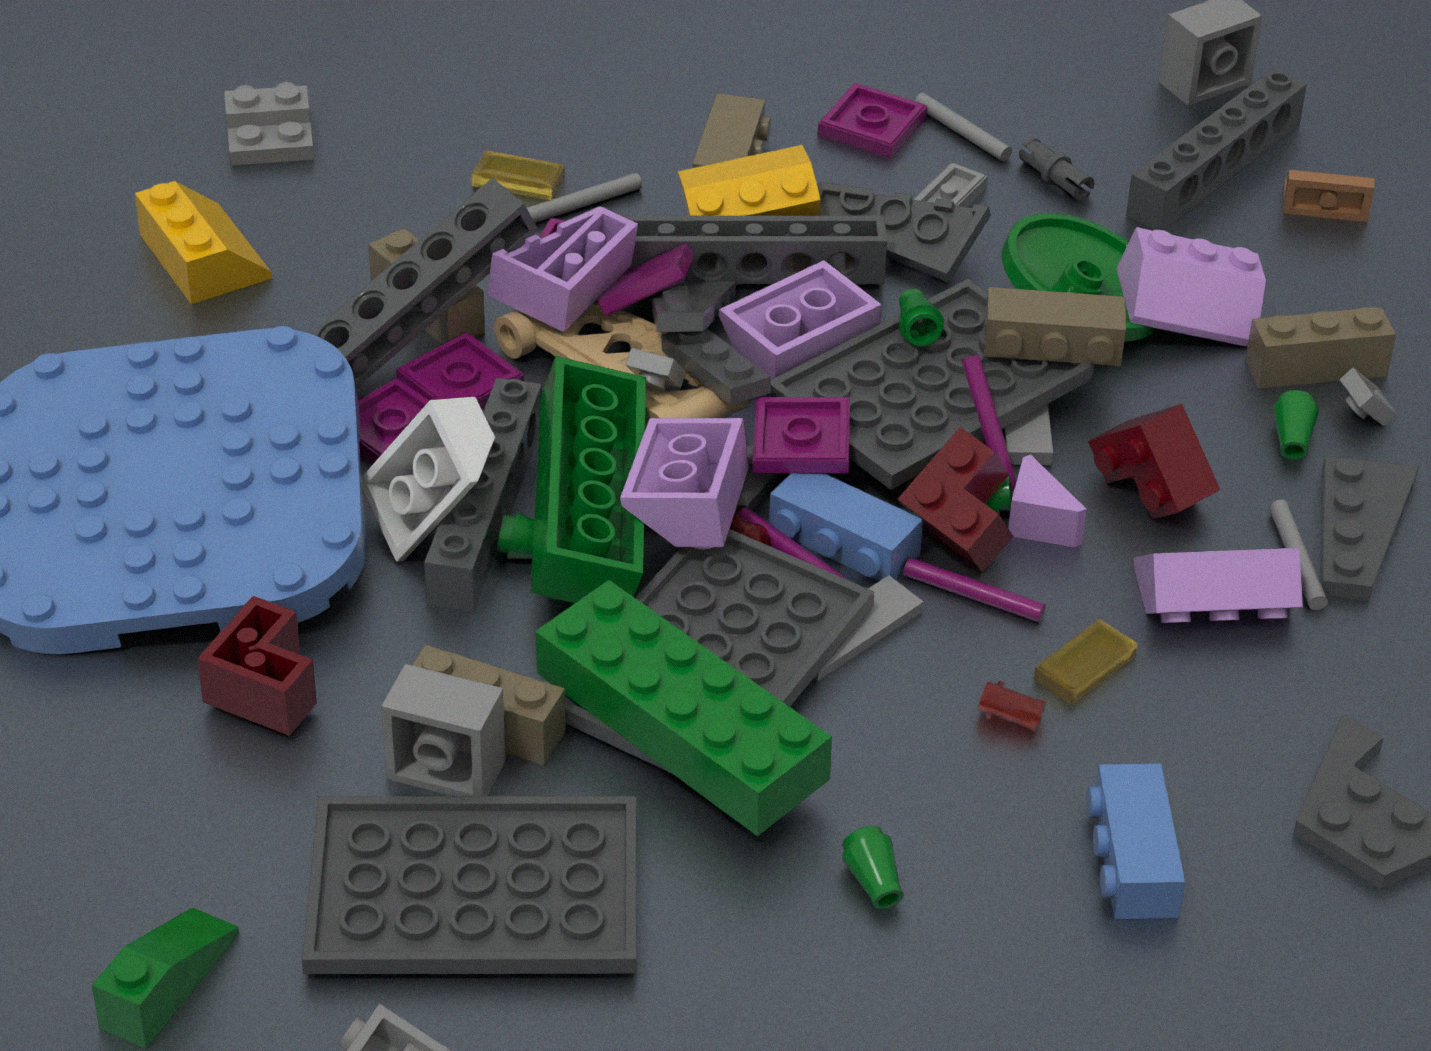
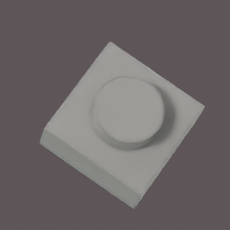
M631 348L626 362V366L635 375L646 377V387L663 391L665 385L680 389L686 373L673 358Z
M1354 367L1340 378V381L1350 393L1345 399L1346 402L1362 419L1370 415L1381 425L1385 426L1397 415L1379 388Z

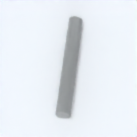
M920 93L916 97L915 102L927 105V114L997 159L1004 162L1011 156L1012 148L932 97L925 93Z
M633 173L528 207L527 210L533 221L537 223L641 189L642 180L638 173Z
M1276 500L1270 505L1269 509L1285 548H1300L1301 585L1308 606L1312 610H1321L1328 603L1327 597L1288 503L1285 500Z

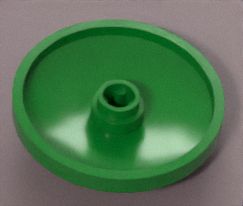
M1058 213L1029 215L1015 223L1010 230L1002 247L1001 258L1004 270L1016 289L1124 297L1117 266L1129 242L1118 234L1088 220ZM1125 303L1126 333L1124 342L1143 339L1157 330V328L1130 323Z

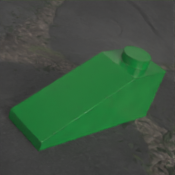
M192 907L125 945L92 984L99 1029L147 1049L239 935L238 926Z

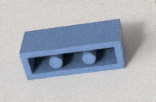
M791 473L770 493L769 523L796 543L878 582L888 575L896 580L903 573L907 560L909 558L917 559L920 556L923 519L827 474Z
M1161 763L1099 764L1096 786H1088L1086 804L1088 817L1097 818L1098 824L1094 826L1093 832L1094 853L1096 857H1103L1105 865L1101 866L1100 872L1102 896L1111 897L1114 919L1179 918L1185 878Z

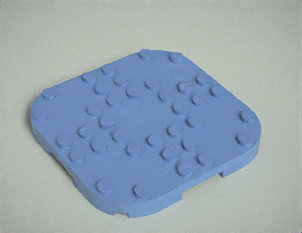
M277 326L266 329L77 350L59 354L47 353L40 355L34 362L23 366L0 382V633L10 638L12 646L22 650L42 654H69L119 648L122 646V633L218 622L221 632L252 596L296 611L297 623L310 619L330 607L328 600L343 586L350 590L364 566L367 551L365 508L361 483L359 403L353 372L344 355L335 346L318 336L293 330L288 326Z

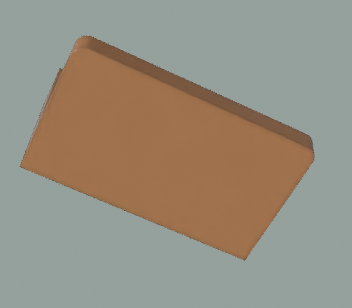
M1289 169L1288 178L1284 180L1283 214L1368 222L1374 192V178Z

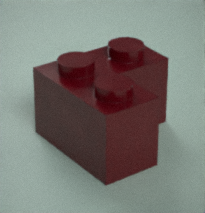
M1182 404L1130 419L1088 441L1094 454L1095 465L1103 474L1106 483L1133 476L1139 489L1140 499L1148 509L1152 519L1181 512L1220 490Z
M959 427L898 500L908 513L923 519L922 528L982 573L1014 537L1000 515L985 505L988 499L1007 479L1009 473L992 449Z
M252 596L197 658L202 700L204 703L290 736L317 704L313 659L300 655L296 611Z

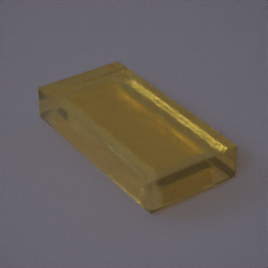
M486 150L472 172V186L482 187L493 177L513 194L552 200L565 178V165Z
M1098 619L1035 667L1034 680L1073 705L1136 656L1138 643Z

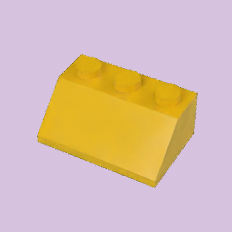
M803 145L678 171L688 216H821V199L811 161Z
M176 181L157 184L149 189L135 193L140 236L190 304L272 279L270 269L219 203Z

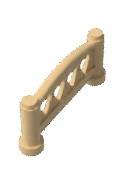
M599 298L565 332L518 310L498 317L494 324L495 336L500 348L507 356L513 359L532 352L537 344L549 353L551 352L554 356L634 374L626 366L630 352L606 354L611 344L616 341H625L630 344L631 348L669 357L662 351L661 335L668 332H657L655 324L623 310L605 315L598 303ZM588 323L599 324L602 330L610 331L604 334L578 335L583 325ZM685 370L684 379L689 381V385L699 388L665 391L668 386L665 385L663 391L646 387L645 429L650 418H725L748 407L753 399L729 405Z

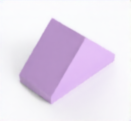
M1031 454L1023 457L1011 501L1008 529L1012 535L1017 538L1068 547L1082 545L1087 509Z

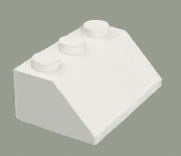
M475 397L430 400L361 477L362 491L396 562L404 561L479 480L495 436Z

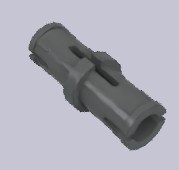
M1035 137L1023 143V146L1032 151V153L1029 154L1020 149V160L1039 171L1044 181L1048 184H1057L1077 201H1082L1090 195V192L1081 185L1084 184L1093 189L1094 179L1074 167L1068 156L1061 152H1053Z

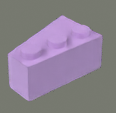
M599 206L558 224L557 232L543 238L535 234L526 238L523 247L510 253L504 249L494 252L491 259L487 296L565 332L631 266L638 223Z

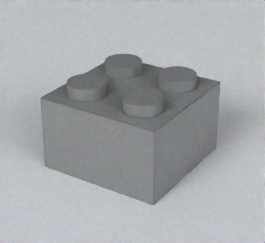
M1209 0L1168 14L1159 83L1188 106L1251 84L1262 15L1243 0Z
M405 664L381 705L386 779L450 796H488L506 761L503 688Z

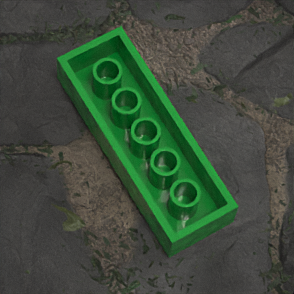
M555 356L540 397L531 576L532 594L576 603L610 580L625 592L634 596L643 575L644 523L621 506L620 497L645 432L646 377Z
M610 580L535 631L537 674L550 684L565 688L566 696L755 835L759 836L830 780L831 735Z

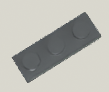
M708 328L704 331L668 332L661 335L662 351L670 358L675 359L681 367L729 405L738 404L771 393V376Z

